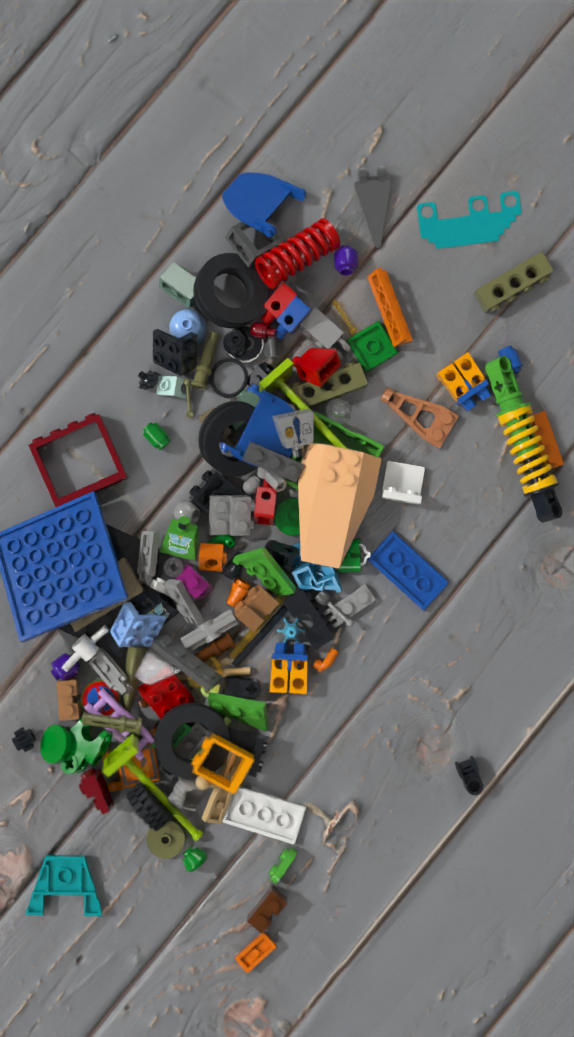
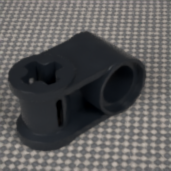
M269 540L264 547L281 569L286 571L295 569V559L299 555V550L296 547L280 543L276 540Z
M225 677L224 695L238 698H254L261 692V683L256 679ZM251 683L254 684V687H257V690L253 693L247 688Z
M470 756L465 761L454 762L465 790L474 796L481 794L483 783L474 757ZM472 781L478 782V787L475 790L469 789V784Z

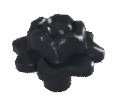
M150 370L148 373L141 371L138 374V377L141 379L139 381V388L144 390L154 388V385L157 384V372Z

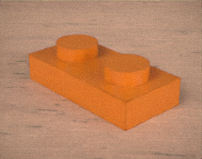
M264 931L263 934L260 933L235 956V960L248 974L277 945Z

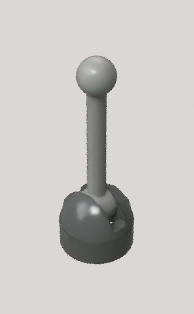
M325 589L315 597V602L321 606L328 605L346 622L348 627L354 625L352 620L346 618L330 602L331 596Z

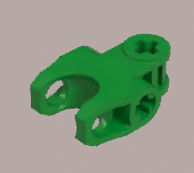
M81 718L69 731L72 741L69 754H66L64 757L66 759L60 765L62 771L66 774L81 773L86 769L88 763L96 766L107 752L113 733L109 730H104L93 740L90 735L91 725H82Z

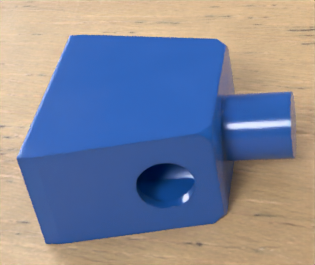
M295 297L277 318L280 325L276 328V336L281 340L288 332L294 334L300 328V323L312 311L298 297ZM293 318V323L288 325V319Z

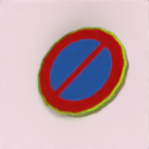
M95 680L84 688L81 695V705L83 709L88 702L94 706L101 699L97 693L102 688L120 703L119 692L110 689L103 680ZM107 703L99 712L102 715L110 716L115 710Z

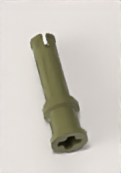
M209 331L201 361L195 367L196 374L193 382L190 384L194 388L207 390L206 383L209 375L212 373L210 368L221 336L216 332Z
M84 712L82 725L119 729L120 733H124V731L133 732L140 736L143 718H127L126 715L119 718Z

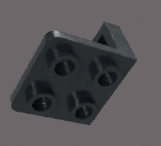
M153 330V362L179 376L195 369L197 364V334L190 332L177 338L162 330Z
M229 728L230 742L254 755V761L248 770V776L256 777L257 772L261 773L263 761H260L261 753L265 754L268 742H264L265 736Z

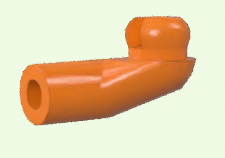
M331 648L323 661L316 659L312 667L317 669L318 672L326 670L332 666L339 652Z

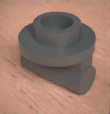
M268 338V341L263 346L264 355L269 359L278 358L282 353L281 344L275 338Z

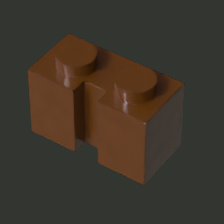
M272 885L248 914L247 922L263 934L272 923V914L278 915L287 905V897Z

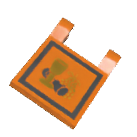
M148 743L141 750L144 757L139 761L133 756L131 760L152 782L159 781L161 779L159 770H157L158 764L155 749ZM107 751L104 757L108 755L111 751ZM123 764L119 768L121 781L110 782L108 790L113 792L136 786L140 780Z

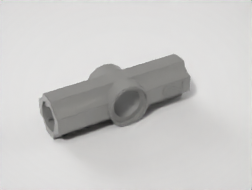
M230 609L218 617L199 625L197 629L180 639L184 647L190 652L204 643L211 642L221 636V633L239 623Z

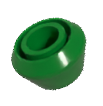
M189 847L183 853L184 858L182 859L186 871L194 872L207 860V852L198 847Z

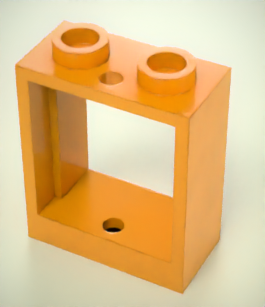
M212 733L210 738L206 737L203 741L201 754H196L192 761V765H194L193 773L235 794L254 761V755ZM214 743L243 758L231 780L201 766Z

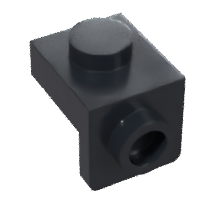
M266 362L259 364L248 376L247 384L250 387L253 384L259 387V383L274 370V367Z

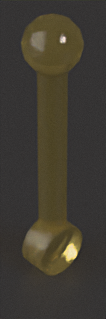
M334 299L332 303L350 328V333H356V327L352 326L338 302Z

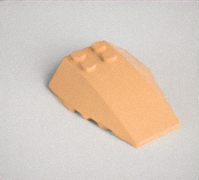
M311 443L305 445V455L302 458L304 466L298 477L301 561L340 568L374 497L382 458L349 449Z

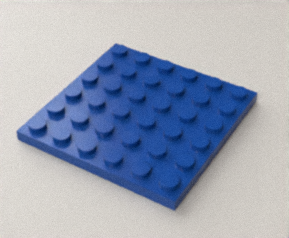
M94 491L0 532V571L20 642L24 643L129 598L99 500Z

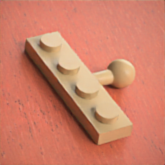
M229 751L219 775L231 780L243 758ZM198 776L196 778L197 788L200 790H206L209 787L214 788L202 819L205 822L221 824L233 793Z

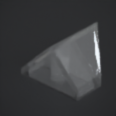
M150 648L134 677L151 686L181 671L153 648Z

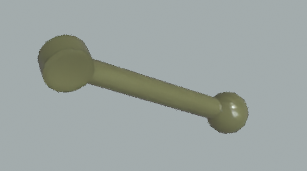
M187 378L184 380L188 407L186 416L187 418H192L194 412L191 409V380Z

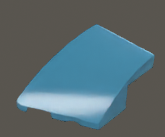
M300 542L291 545L299 550V555L295 559L296 567L291 572L299 589H315L317 591L325 589L342 592L336 568L301 561Z

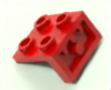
M168 664L137 688L143 699L160 719L172 708L194 701V697Z

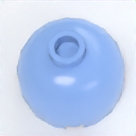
M182 309L171 318L169 332L170 335L177 338L193 332L197 334V345H199L206 337L207 324L199 312L192 309Z

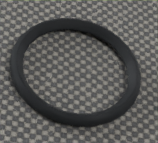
M222 359L211 370L210 384L219 396L224 398L235 397L247 386L248 371L245 365L238 359ZM225 362L237 363L244 372L242 387L232 394L222 393L214 384L215 371Z

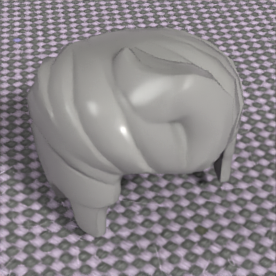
M180 778L175 784L168 800L178 809L196 811L195 808L191 807L197 806L200 803L204 790L197 788L196 780Z

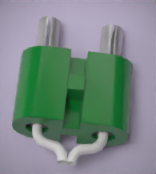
M360 538L353 539L340 568H336L338 573L362 572V566L366 564L367 558H370V552L361 544ZM361 547L364 549L365 554H367V556H365L363 563L361 558Z

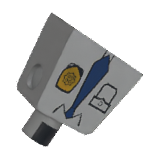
M304 409L272 416L282 446L292 448L293 457L304 456V445L313 443V411Z

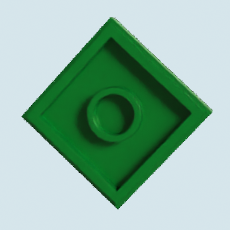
M379 321L346 340L365 373L398 354Z

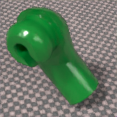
M230 534L216 535L207 544H224V546L231 548L235 545V538Z

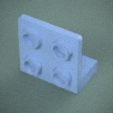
M124 602L110 632L119 647H151L166 618L164 615H139L131 602Z

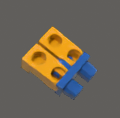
M469 352L435 375L443 383L456 404H461L466 411L476 406L471 398L475 393L481 402L491 396L487 388L489 383L485 380Z
M277 642L275 653L272 656L270 692L287 693L288 674H290L289 693L307 694V654L305 644L294 643V654L286 653L287 643Z

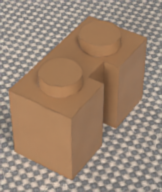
M259 584L249 590L248 596L243 601H240L233 611V614L253 632L264 621L263 618L270 614L279 604Z
M80 678L57 681L59 721L80 719L83 717L82 703L76 700V696L81 694Z

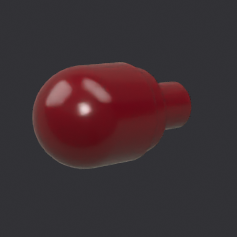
M255 322L250 327V333L257 338L276 337L277 330L271 329L266 323Z

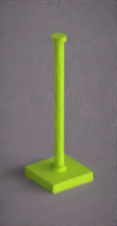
M289 358L259 383V392L264 390L271 394L280 388L300 410H310L285 383L292 376L293 362ZM314 414L313 424L335 447L348 449Z
M132 733L104 757L103 772L107 777L125 764L187 829L194 841L201 838L203 832L197 830L131 760L139 752V737L135 733Z

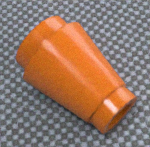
M238 578L233 582L226 603L235 608L248 594L251 585L247 581Z

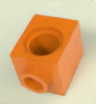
M201 543L199 570L222 572L223 564L227 563V552H224V544Z

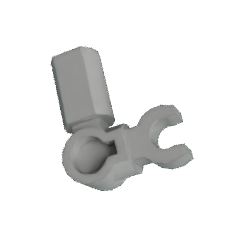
M258 467L257 475L265 479L276 492L283 491L286 488L287 482L280 475Z

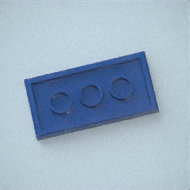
M394 531L370 555V558H367L371 564L423 611L449 584L441 574Z

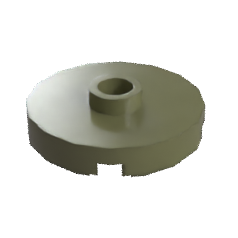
M170 820L158 832L150 828L146 838L147 846L151 853L158 858H173L184 847L185 833L183 828L174 820ZM162 837H168L169 841L163 842Z

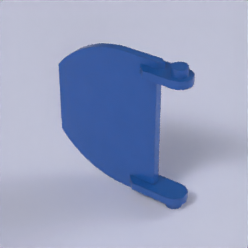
M241 173L222 194L226 208L234 217L264 233L267 237H273L277 233L275 226L267 221L285 199L291 196L299 201H304L307 197L305 189H300L287 181L263 173Z
M253 384L247 390L261 398L236 448L221 442V451L225 453L231 451L230 455L244 461L242 459L249 442L252 441L290 457L293 452L292 448L282 446L272 416L294 412L293 408L282 399L264 390L259 392L260 387Z

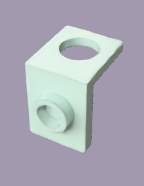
M159 376L156 395L176 396L187 400V394H182L181 386L185 379L177 376Z

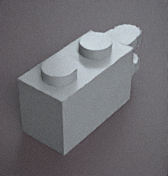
M316 307L300 323V328L302 329L300 332L307 339L311 337L315 341L317 348L335 349L334 346L338 343L346 351L351 349L342 339L344 332ZM337 351L339 359L341 360L343 356L339 351Z

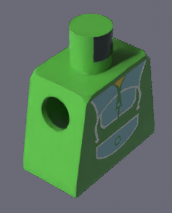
M181 516L178 520H171L159 552L195 561L200 546L198 526L191 524L190 519L186 516Z

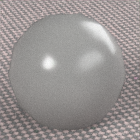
M184 500L176 505L173 516L175 520H178L181 516H186L190 519L191 524H196L200 518V509L193 501Z

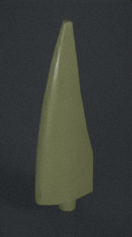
M128 647L125 674L128 678L126 681L130 683L133 690L129 695H123V708L129 713L141 680L147 647Z

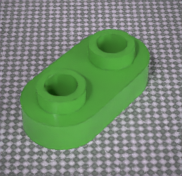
M292 847L283 850L279 857L281 861L278 865L274 864L268 873L270 881L275 884L278 883L298 851Z

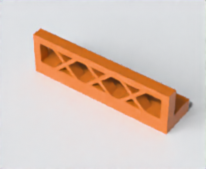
M382 268L375 269L367 278L393 347L410 343L413 339L387 271H383Z

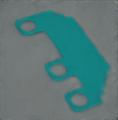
M517 191L501 193L502 211L489 213L486 196H472L468 199L470 216L439 220L434 202L420 203L417 205L420 236L422 239L427 238L429 243H434L436 249L499 241V235L504 234V229L510 227V222L516 221L515 216L522 214L519 193ZM507 195H513L516 198L514 206L508 207L505 205L504 199ZM480 199L484 202V208L481 211L473 209L472 203L474 200ZM424 206H430L433 209L431 217L425 218L422 216L421 209Z

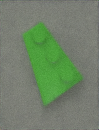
M265 547L234 557L233 562L236 565L241 564L247 569L246 572L251 576L253 574L262 580L261 584L278 597L295 592L296 586Z
M210 692L208 696L209 707L219 714L267 732L269 723L266 703Z

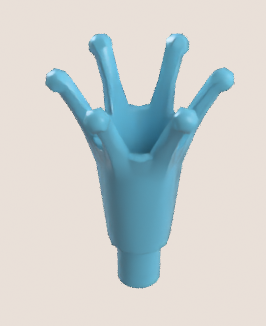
M284 618L283 621L286 626L282 630L277 629L278 633L282 632L286 636L283 643H287L288 639H294L296 643H299L297 639L298 634L306 631L305 629L298 628L299 618H296L294 623H288L287 619Z

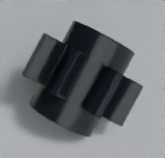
M24 727L14 732L15 737L12 738V742L18 751L23 749L24 752H27L34 747L33 743L36 742V738L31 729L25 731Z

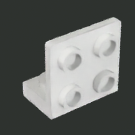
M388 461L381 499L415 505L421 504L422 496L420 494L425 468Z

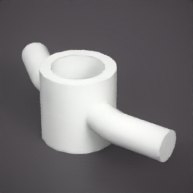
M104 625L90 638L86 634L82 635L73 644L72 649L75 653L62 666V669L68 672L80 658L84 661L91 659L99 650L95 643L110 631L109 627Z

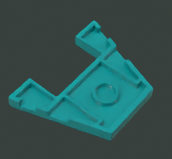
M46 855L25 915L43 916L45 895H84V916H102L103 911L86 856Z

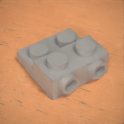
M248 495L210 496L209 534L250 535V530L254 529V521L250 519L251 512L254 511V501L251 500V497Z

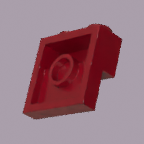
M95 768L84 771L80 775L81 784H79L81 793L86 795L87 799L95 796L94 804L96 809L100 810L102 815L108 813L115 804L101 769L95 771Z

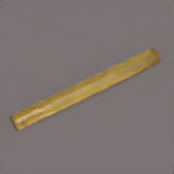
M280 597L276 598L279 602L277 607L263 618L264 621L254 632L250 629L237 644V647L229 654L232 659L235 660L283 603Z

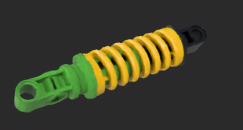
M501 356L488 362L485 366L492 390L497 399L496 403L501 408V411L496 414V418H498L500 426L507 427L503 431V435L511 437L506 443L508 446H514L510 450V455L517 456L513 460L514 465H523L517 469V474H527L520 479L521 484H530V486L522 487L524 497H531L536 516L540 522L552 521L560 518L563 513L554 489L559 486V483L554 474L545 475L546 472L552 469V465H542L543 462L549 459L547 454L538 455L545 450V446L538 445L537 443L542 440L541 435H534V432L539 429L537 425L531 426V422L535 420V417L527 415L533 413L531 403H524L521 397L523 394L519 390L511 362L506 356Z

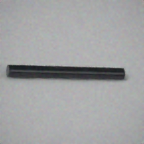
M282 606L231 664L238 668L288 610Z

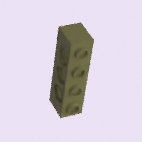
M541 251L478 288L474 296L485 313L488 311L493 313L502 307L500 304L505 301L510 303L517 299V294L522 291L525 294L534 288V284L538 282L543 284L549 280L550 274L554 270ZM526 271H532L535 278H529ZM510 281H516L519 287L513 288L510 285ZM494 290L501 291L502 297H496L494 295Z
M351 362L344 365V369L336 370L326 381L332 385L330 391H325L322 389V386L319 387L309 382L304 384L298 382L290 387L309 408L363 389L367 387L368 383L361 364ZM346 375L349 377L350 382L342 384L339 378ZM312 389L315 394L313 397L308 398L304 395V391ZM292 402L294 410L299 411L300 409Z

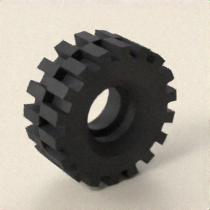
M141 781L126 793V798L133 807V810L154 831L158 832L173 819L170 811Z

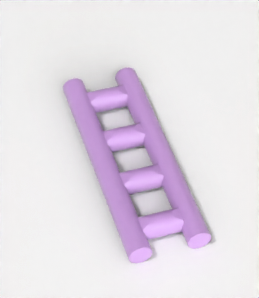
M103 688L97 693L101 699L94 706L90 702L84 706V709L89 713L102 715L99 711L108 703L115 710L111 715L112 717L120 718L126 715L127 718L135 719ZM141 726L140 732L143 738L139 741V752L134 755L139 761L144 757L141 750L148 743L152 745L155 741V737L143 726ZM105 728L111 731L120 743L132 733L126 731L120 733L118 729Z

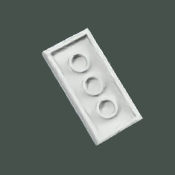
M239 786L231 798L222 822L295 845L306 806Z

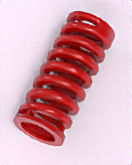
M321 218L313 223L311 227H306L303 232H298L294 237L288 238L286 242L280 243L278 247H273L270 252H265L262 256L255 259L256 270L263 282L269 288L274 289L282 284L281 281H287L288 275L295 276L297 271L301 272L305 269V265L311 266L313 260L318 262L321 259V255L326 257L329 251L332 253L339 249L341 245L339 235L331 222Z

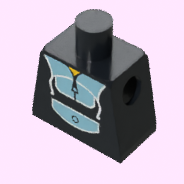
M152 590L148 594L140 593L136 598L137 602L133 605L139 615H164L166 618L164 624L180 613L171 599L156 590Z

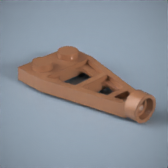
M389 387L386 388L380 398L421 439L438 449L442 446L459 415L441 405L395 392ZM393 395L394 399L392 401H389L390 397ZM407 401L416 406L412 416H408L401 410L400 406L403 402ZM422 410L432 412L435 415V419L429 428L422 427L417 421V415Z

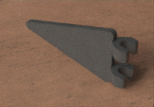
M385 166L377 167L378 180L368 181L367 169L359 168V181L354 183V187L375 248L379 249L382 242L391 179H386Z

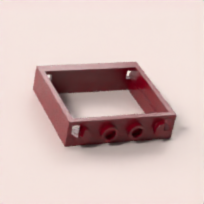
M89 414L85 416V420L79 423L78 421H73L67 425V428L63 430L60 428L50 432L49 436L45 438L43 436L37 437L32 440L33 443L28 445L55 507L94 491L97 493L129 479L100 414ZM97 423L118 472L59 498L38 448Z

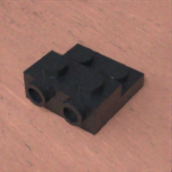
M214 469L211 471L207 470L202 475L201 479L203 481L199 486L194 485L189 491V499L207 514H209L210 496L245 495Z

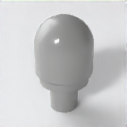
M258 475L250 476L243 484L245 493L250 495L256 493L257 487L262 485L261 481L263 478H260Z

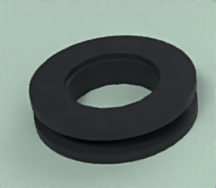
M222 253L212 257L200 269L194 281V298L199 310L209 321L224 328L234 329L248 325L263 311L264 304L268 299V286L259 276L255 264L247 267L236 253ZM221 274L234 275L244 283L248 293V299L244 306L232 308L219 301L213 287L217 276Z
M242 401L223 403L214 408L201 425L198 436L201 455L210 466L223 475L243 476L258 468L234 456L224 455L220 449L221 435L230 424L238 421L249 422L255 410V407L249 403Z
M191 702L172 708L162 717L155 733V749L160 763L169 773L182 779L196 780L199 775L193 773V760L184 759L173 748L172 739L176 730L185 723L197 722L206 726L211 734L214 733L229 742L230 737L225 721L217 711L205 704ZM214 743L201 766L213 772L217 771L224 763L229 750Z

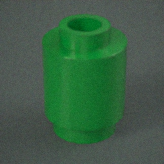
M150 422L143 429V436L159 451L171 442L168 438L169 435L157 422L154 424Z

